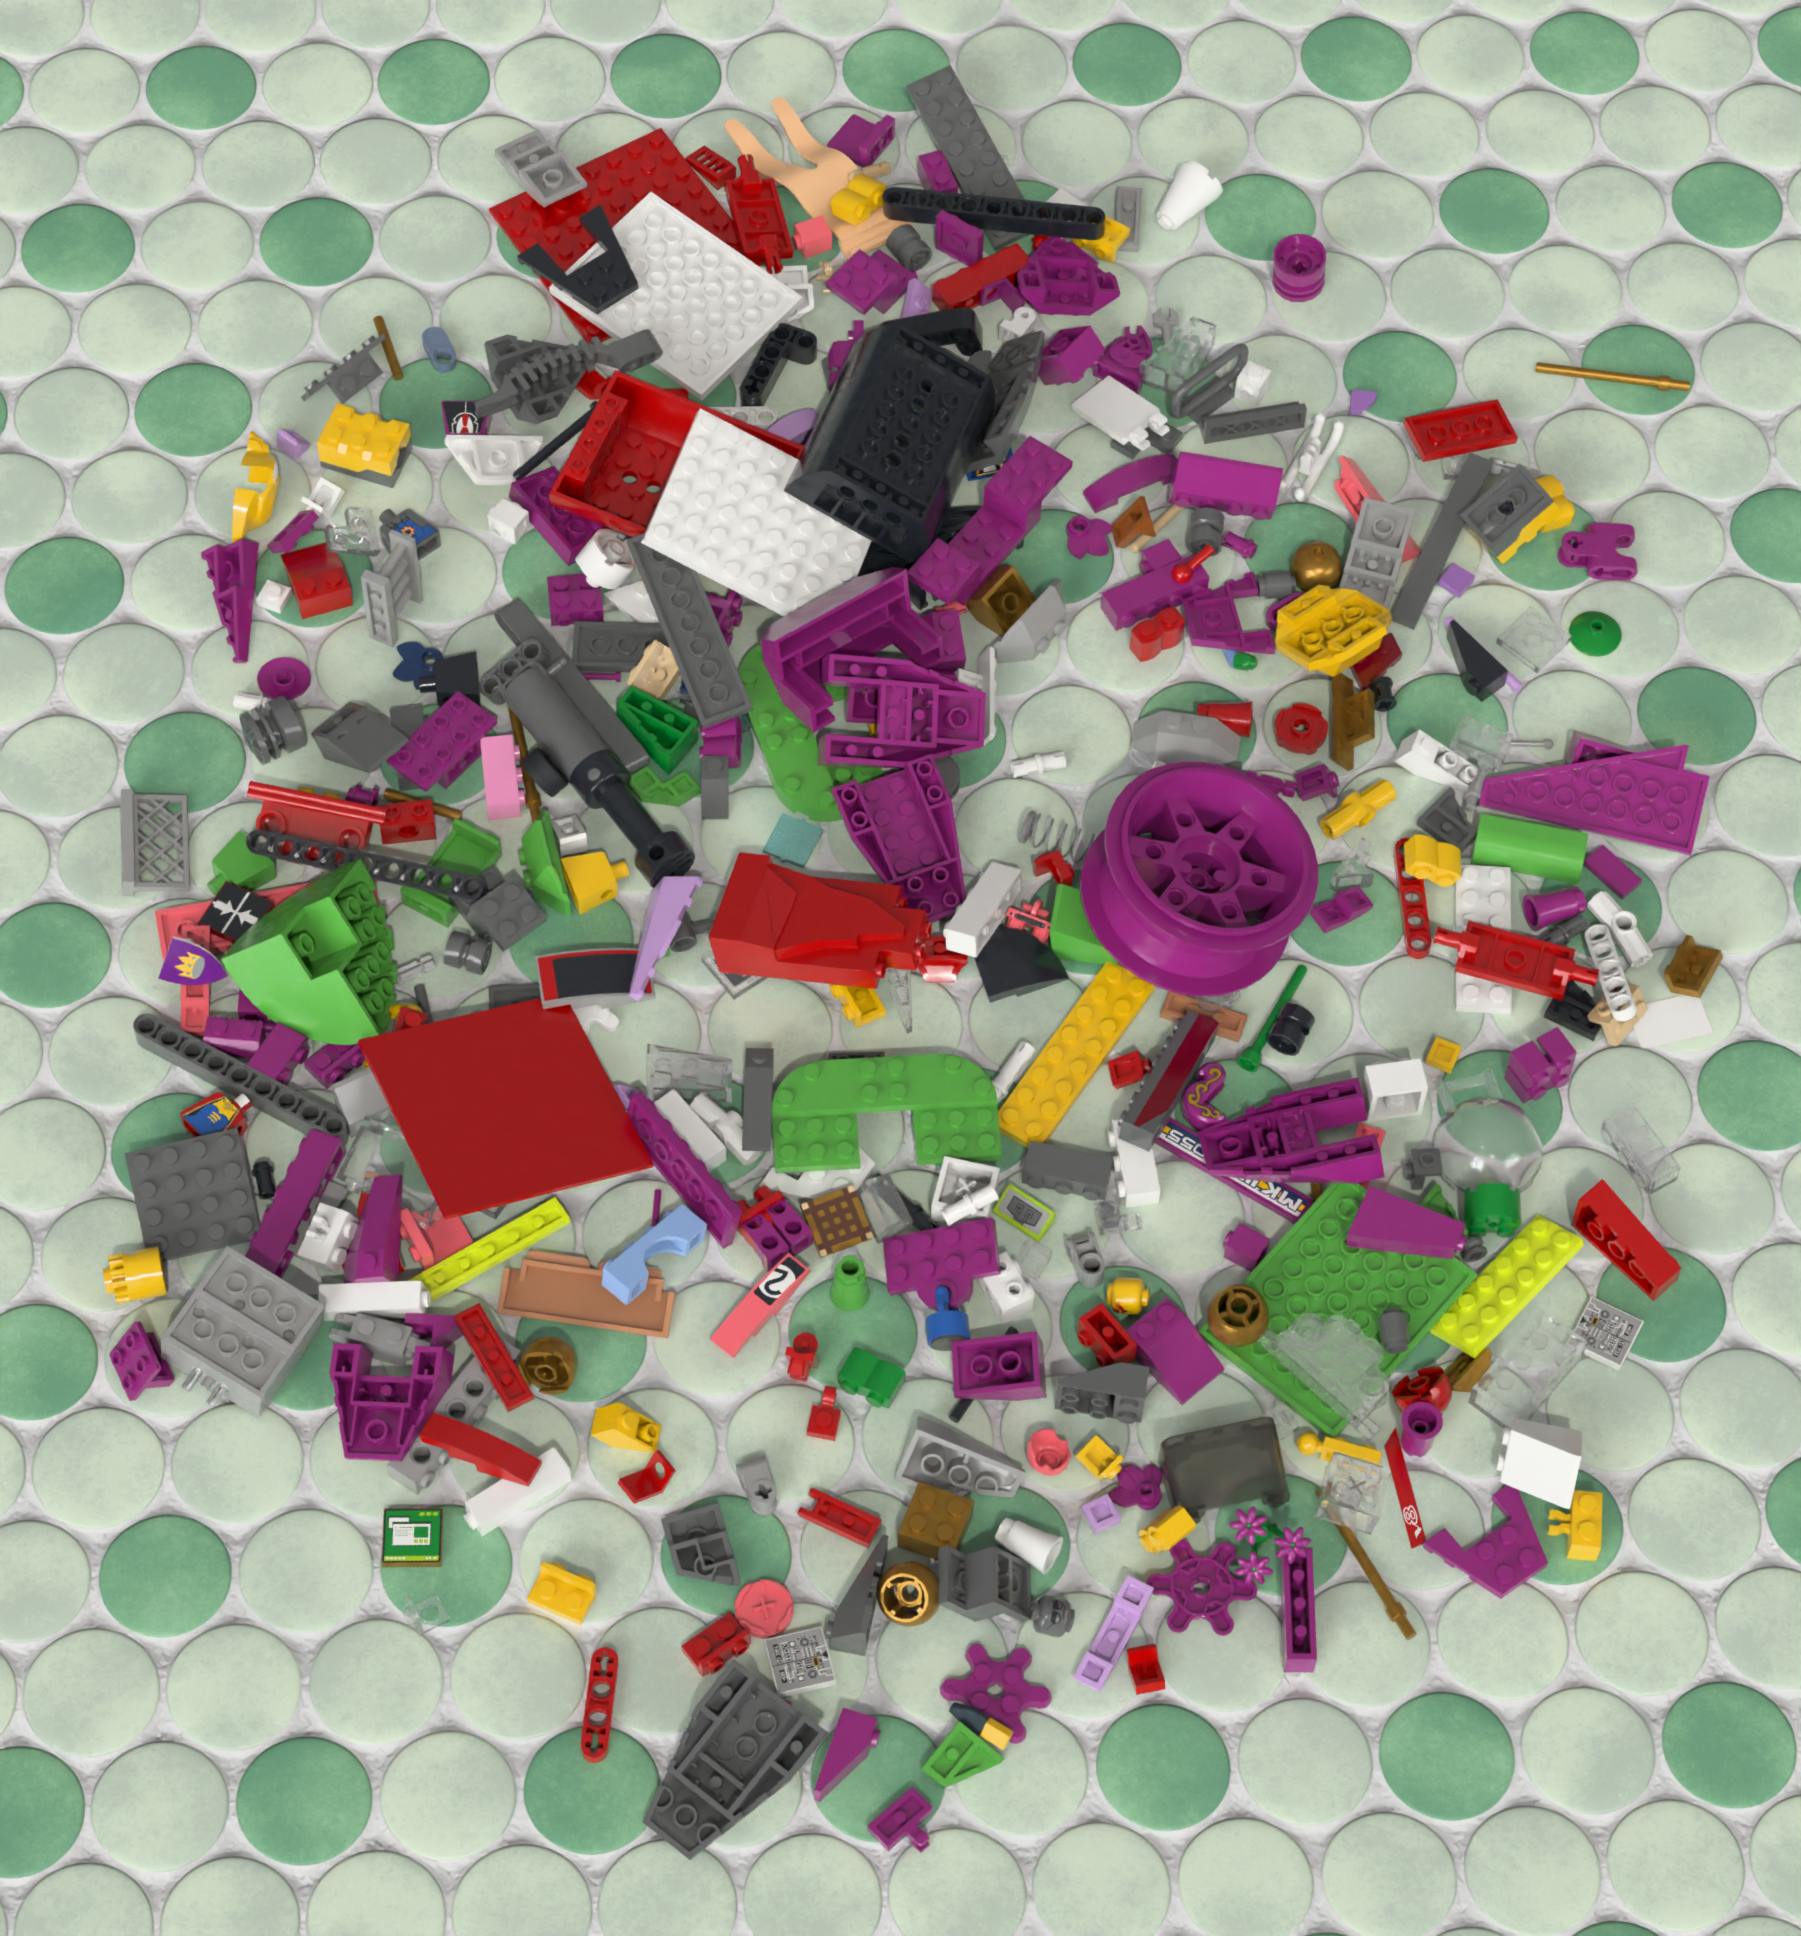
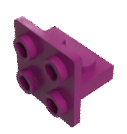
M731 590L727 600L717 595L706 594L729 648L733 640L732 632L735 627L740 626L743 612H740L743 598L734 590Z
M140 1321L134 1322L109 1354L129 1401L136 1400L145 1388L169 1387L175 1380L167 1361L161 1358V1348L154 1332L146 1333Z

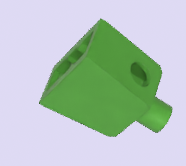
M241 831L227 843L211 862L216 877L208 882L207 886L215 896L225 881L252 892L277 877L274 862L267 856L252 853L246 845L247 837Z

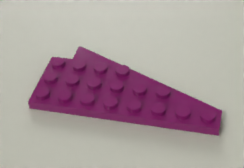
M1680 745L1487 778L1484 780L1478 807L1691 856L1710 776L1683 770L1689 745Z

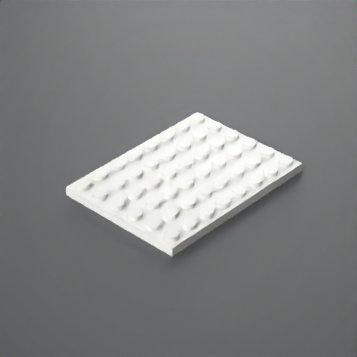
M652 192L612 228L638 281L639 289L601 313L596 314L573 299L572 295L565 290H559L554 284L549 287L550 293L617 341L645 329L651 330L663 350V354L658 360L650 364L701 401L767 338L771 331L773 332L780 323H783L803 303L801 295ZM596 243L565 274L569 275L605 251Z
M700 408L687 434L641 543L785 617L855 579L871 540L784 492L798 459Z

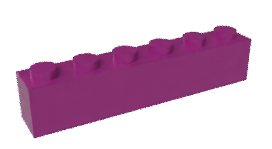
M313 1129L310 1130L307 1137L303 1138L299 1145V1153L295 1161L289 1164L287 1176L283 1184L277 1187L271 1207L265 1210L258 1232H255L251 1237L250 1248L245 1257L281 1279L294 1256V1252L287 1248L290 1244L295 1245L297 1243L298 1234L295 1233L301 1221H308L311 1212L307 1210L314 1197H320L321 1199L329 1181L332 1182L347 1153L341 1138ZM325 1178L327 1180L324 1188H322L320 1184Z

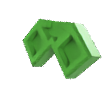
M648 765L631 775L629 788L639 800L645 803L680 807L701 794L700 786L686 770L663 783Z

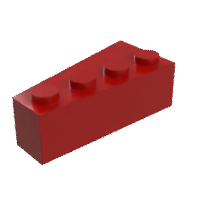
M1603 1179L1578 1200L1571 1226L1651 1300L1655 1301L1677 1281L1681 1271L1677 1260L1662 1247Z

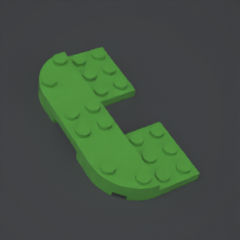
M759 643L744 657L738 673L753 707V711L744 715L748 725L752 727L766 762V771L774 791L785 807L793 813L798 811L809 816V820L820 822L843 820L832 795L831 788L857 780L858 785L884 777L882 768L818 765V744L813 732L782 703L764 664L762 646ZM819 684L832 696L833 702L845 699L844 687Z
M950 1054L821 1060L805 1064L787 1075L774 1094L772 1102V1131L775 1173L860 1169L856 1113L912 1110L917 1165L942 1164L944 1156L970 1162L1001 1161L998 1100L995 1087L988 1075L979 1066L965 1058Z

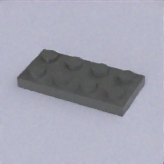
M574 621L572 663L580 672L630 673L643 658L647 646L652 644L654 640H658L667 647L669 645L660 623Z

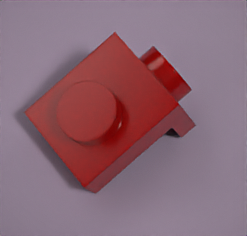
M1059 850L1052 853H1043L1034 860L1033 873L1035 877L1050 872L1057 886L1058 884H1064L1072 887V878L1075 877L1074 870L1069 862H1065Z
M1156 1644L1128 1648V1672L1136 1695L1166 1689L1165 1678L1158 1662Z

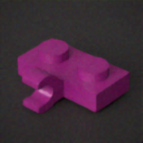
M911 1787L867 1826V1830L887 1851L891 1850L907 1836L912 1845L922 1853L930 1846L928 1842L930 1838L918 1825L933 1813V1807Z

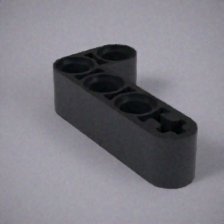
M967 307L890 320L880 325L882 327L901 324L939 347L957 344L960 352L965 356H972L975 352L983 350L982 326L975 311Z
M780 323L773 332L771 331L741 385V407L764 406L788 360L803 365L812 364L817 358V337L815 334L786 323Z

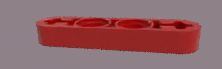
M608 1647L597 1649L591 1658L581 1737L582 1756L591 1763L603 1761L607 1757L609 1750L619 1663L616 1652ZM603 1657H609L610 1663L607 1665V1676L601 1675L600 1662L603 1661ZM599 1684H605L610 1688V1692L607 1696L600 1698L594 1695L593 1689ZM596 1712L603 1713L607 1717L606 1722L601 1726L591 1724L589 1719L592 1714ZM593 1734L598 1735V1745L600 1748L593 1754L588 1747L592 1746Z

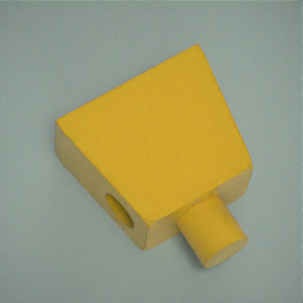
M604 852L561 859L564 879L579 915L615 898L618 895L617 880L629 876V870L625 861L610 865Z

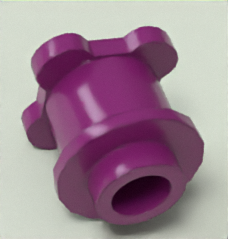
M357 784L355 788L349 789L346 800L377 807L380 797H378L379 789L373 788L372 792L362 789V786Z

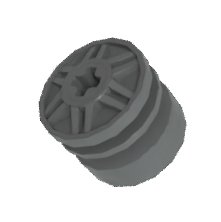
M283 695L265 703L266 716L257 707L251 709L252 716L247 711L239 715L245 741L262 765L271 762L270 755L275 760L280 758L278 745H281L288 754L306 746L301 725L291 705Z

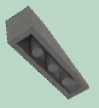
M746 1048L742 1151H771L774 1048Z

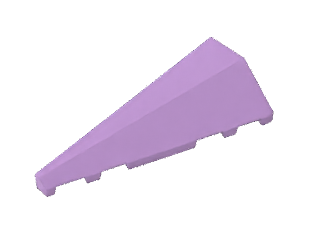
M664 876L651 891L629 996L639 1001L644 995L649 978H652L656 972L654 969L656 962L665 955L682 923L681 920L686 908H689L693 902L692 895L704 881L700 877Z

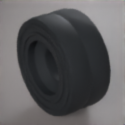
M538 747L521 761L529 776L550 797L556 796L569 783L549 756Z

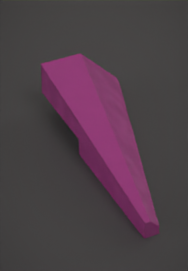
M240 539L226 547L217 544L201 552L202 559L207 561L209 570L206 572L207 577L212 579L215 587L212 593L221 623L228 630L227 643L233 647L235 653L233 662L237 664L248 662L258 543L245 539Z

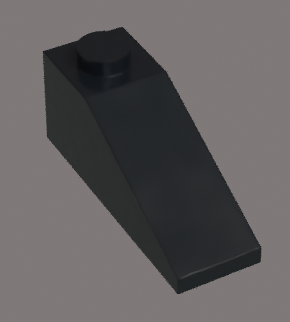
M1454 619L1450 621L1447 640L1463 685L1469 694L1476 696L1483 702L1505 686L1508 670Z

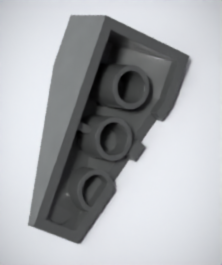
M882 1535L837 1608L834 1621L828 1620L825 1638L830 1639V1650L865 1656L877 1602L878 1583L883 1574L888 1551L889 1536Z

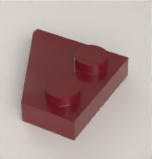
M1392 632L1383 636L1379 649L1349 667L1361 692L1369 689L1372 679L1384 676L1388 668L1393 667L1401 660L1402 652Z

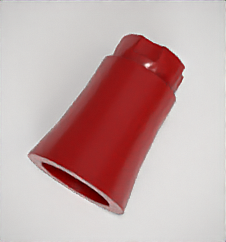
M1253 701L1198 704L1197 715L1216 718L1237 735L1247 738L1251 737Z

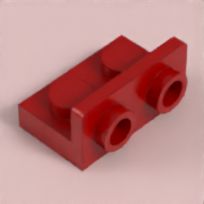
M729 1612L683 1644L681 1649L700 1675L704 1677L708 1673L714 1674L725 1665V1661L731 1657H738L745 1653L751 1644V1633L748 1629L743 1630Z

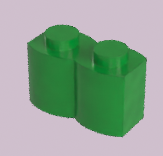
M857 1347L853 1348L838 1373V1384H840L844 1392L850 1395H862L866 1397V1401L877 1408L881 1406L890 1408L906 1381L904 1370Z

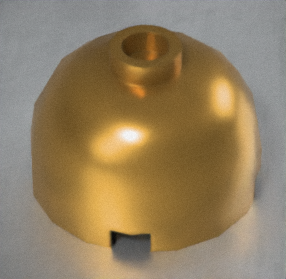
M1311 541L1303 544L1295 551L1290 563L1291 576H1295L1296 586L1304 592H1308L1317 585L1330 586V589H1334L1339 584L1342 576V559L1338 551L1330 544L1323 541Z
M542 1337L529 1344L524 1350L518 1365V1370L529 1387L532 1383L537 1387H542L538 1392L552 1395L566 1392L570 1385L573 1384L578 1369L577 1357L572 1347L555 1337Z

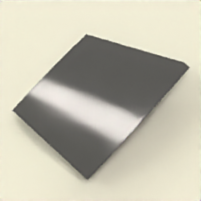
M718 1503L661 1519L677 1575L733 1586L741 1585Z

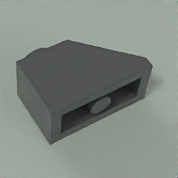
M701 756L702 820L729 819L728 756Z

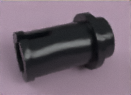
M268 1161L255 1163L251 1171L252 1176L256 1178L259 1198L263 1200L273 1198L276 1191L272 1176L274 1168Z

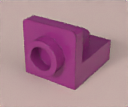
M1325 764L1294 774L1299 796L1303 802L1325 793H1329L1332 798L1338 797L1336 787L1340 786L1339 779L1335 771L1331 772Z

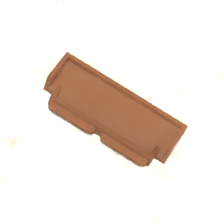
M530 1251L526 1259H522L521 1270L504 1267L497 1313L668 1338L677 1293L664 1292L665 1280L662 1279V1272L656 1268L646 1267L649 1272L646 1290L626 1306L601 1285L602 1269L608 1261L601 1262L598 1270L590 1269V1262L586 1258Z

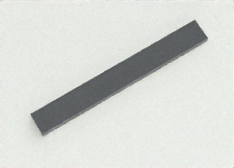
M1469 452L1391 614L1393 622L1413 630L1415 629L1466 523L1460 514L1477 500L1491 471L1493 461Z

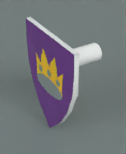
M173 936L158 979L182 985H203L226 978L228 973L222 963L211 952L195 944L192 939H181Z

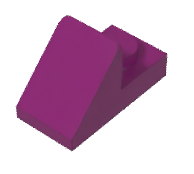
M406 1313L405 1325L412 1327L413 1333L419 1335L420 1339L432 1337L431 1346L444 1347L446 1349L463 1336L454 1321L453 1315Z

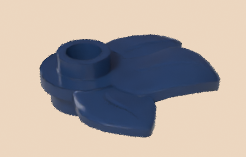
M418 642L400 644L396 648L403 661L393 671V677L402 682L413 681L415 689L420 690L419 677L435 676L434 664L428 665L426 661L429 659L434 661L444 659L443 655L437 649H425Z

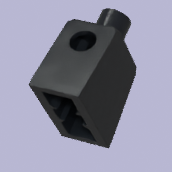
M476 652L436 660L434 662L435 676L419 677L420 693L436 692L437 704L440 707L456 692L462 693L481 707Z

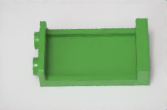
M455 818L452 822V832L427 863L429 866L478 876L492 865L495 866L501 858V843L493 834H485L476 829L470 822H462ZM424 870L415 879L418 884L423 883L426 879ZM448 874L441 880V885L445 890L449 889L453 884V880ZM402 886L400 889L402 904L449 928L459 914L449 901L448 895Z

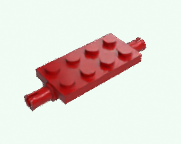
M743 154L737 159L741 175L735 180H725L724 185L741 253L749 260L764 259L767 272L773 274V266L775 274H778L783 269L780 259L793 258L794 250L774 178L764 179L755 168L753 156L747 154V161L746 155Z
M1468 921L1466 931H1462V933L1438 926L1433 942L1457 949L1459 955L1454 972L1561 1001L1567 982L1574 980L1595 987L1599 974V969L1596 970L1575 964L1576 961L1573 958L1576 949Z

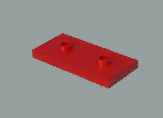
M1498 399L1406 417L1403 422L1423 462L1516 444L1518 439Z

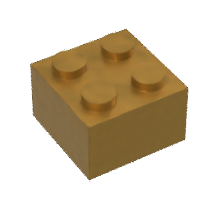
M918 1482L898 1532V1547L937 1561L938 1548L950 1546L959 1551L973 1517L974 1501Z

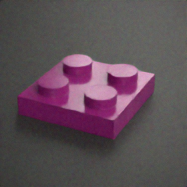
M941 210L936 216L935 248L968 267L983 258L984 232L980 231L976 226H971L960 220L956 215Z

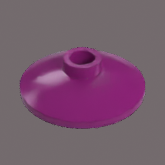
M281 657L270 660L261 667L257 675V683L261 692L267 697L275 699L283 695L286 700H291L307 691L311 683V674L303 662L294 658Z

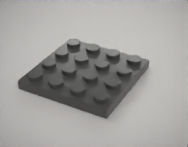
M237 1128L125 1153L145 1248L159 1246L162 1262L221 1249L226 1246L230 1247L250 1242L252 1235L258 1232L259 1223Z

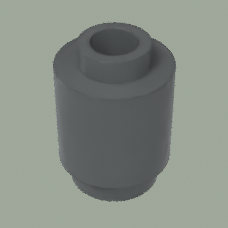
M1289 571L1263 573V576H1257L1258 597H1265V599L1286 598L1296 591L1295 576H1290Z
M1399 1309L1385 1310L1378 1317L1381 1345L1385 1348L1386 1353H1403L1408 1350V1344L1410 1343L1407 1315Z

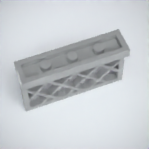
M121 789L122 896H133L134 891L189 892L187 795L132 794V789ZM138 803H149L155 809L148 815H145L138 809ZM168 804H181V810L174 816L165 807ZM159 812L168 819L161 827L151 820ZM145 824L155 831L147 839L138 832ZM173 824L182 831L175 839L165 832ZM158 836L163 837L169 842L162 850L151 843ZM145 847H148L156 854L148 862L139 855V852ZM173 847L182 853V857L176 862L166 855ZM160 858L170 866L162 874L152 866ZM148 870L156 879L152 882H140L139 876ZM175 870L183 877V883H172L166 877Z

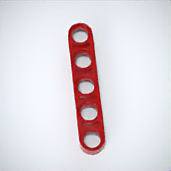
M1401 838L1395 844L1393 857L1405 949L1410 957L1423 959L1428 956L1432 943L1424 880L1417 878L1410 880L1403 877L1405 856L1399 852V849L1404 847V843L1410 838ZM1414 893L1420 900L1416 903H1410L1405 899V895ZM1418 917L1422 920L1423 924L1412 926L1408 919ZM1415 940H1420L1425 943L1426 948L1416 950L1412 947L1411 943Z

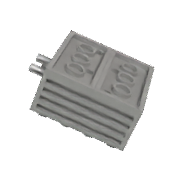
M226 1246L162 1336L161 1358L189 1375L182 1384V1388L186 1389L187 1392L191 1391L197 1381L201 1382L200 1387L203 1390L213 1389L214 1391L206 1400L208 1405L211 1404V1407H215L220 1398L224 1396L259 1418L322 1328L325 1305L229 1246Z

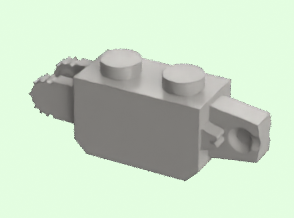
M358 1312L356 1316L337 1313L334 1321L341 1326L351 1328V1330L347 1332L334 1328L328 1334L330 1339L339 1343L361 1344L373 1353L372 1359L398 1366H403L407 1360H412L415 1346H431V1343L420 1340V1336L413 1333L412 1327Z

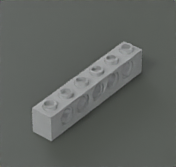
M500 1338L518 1368L522 1357L521 1350ZM475 1356L448 1388L433 1413L473 1426L476 1421L480 1422L483 1420L491 1402L494 1399H499ZM474 1390L482 1391L478 1396L469 1395ZM456 1412L464 1413L460 1418L452 1417V1414ZM418 1435L402 1462L390 1461L387 1464L389 1477L418 1495L423 1488L426 1489L432 1484L436 1471L441 1465H447L452 1457H449L447 1449L421 1442ZM420 1456L429 1457L425 1462L416 1461Z

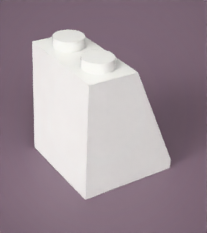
M1512 1418L1510 1428H1504L1502 1444L1506 1445L1505 1454L1499 1453L1496 1470L1501 1471L1500 1482L1560 1507L1570 1509L1581 1461L1582 1431Z

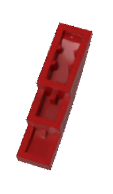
M436 1413L431 1414L419 1434L421 1442L447 1449L449 1457L475 1464L478 1472L528 1487L542 1465V1461L498 1437Z

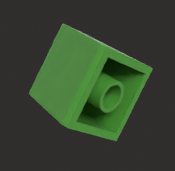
M1058 884L1049 930L1052 951L1060 960L1105 964L1106 962L1119 964L1099 942L1090 927L1083 909L1080 890L1064 884Z

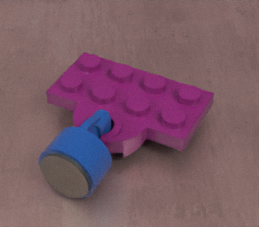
M991 1217L883 1238L888 1293L896 1295L917 1291L918 1297L929 1309L937 1311V1313L931 1314L925 1319L928 1346L938 1351H952L951 1342L971 1339L969 1317L966 1313L960 1311V1306L966 1301L969 1302L973 1293L974 1279L1001 1274L995 1220Z

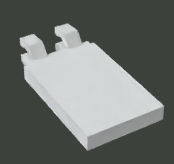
M1107 376L1071 404L1073 412L1122 445L1130 441L1132 445L1142 451L1151 445L1150 441L1145 439L1148 437V432L1144 430L1145 428L1149 427L1160 436L1170 431L1169 427L1164 425L1168 422L1167 418L1161 414L1158 407L1111 376Z

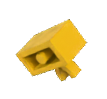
M1574 1490L1568 1515L1558 1510H1549L1548 1520H1557L1560 1525H1549L1548 1535L1567 1533V1558L1596 1561L1602 1541V1493Z

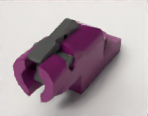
M853 320V331H848V341L833 342L828 357L822 360V368L829 393H831L854 344L864 335V320Z

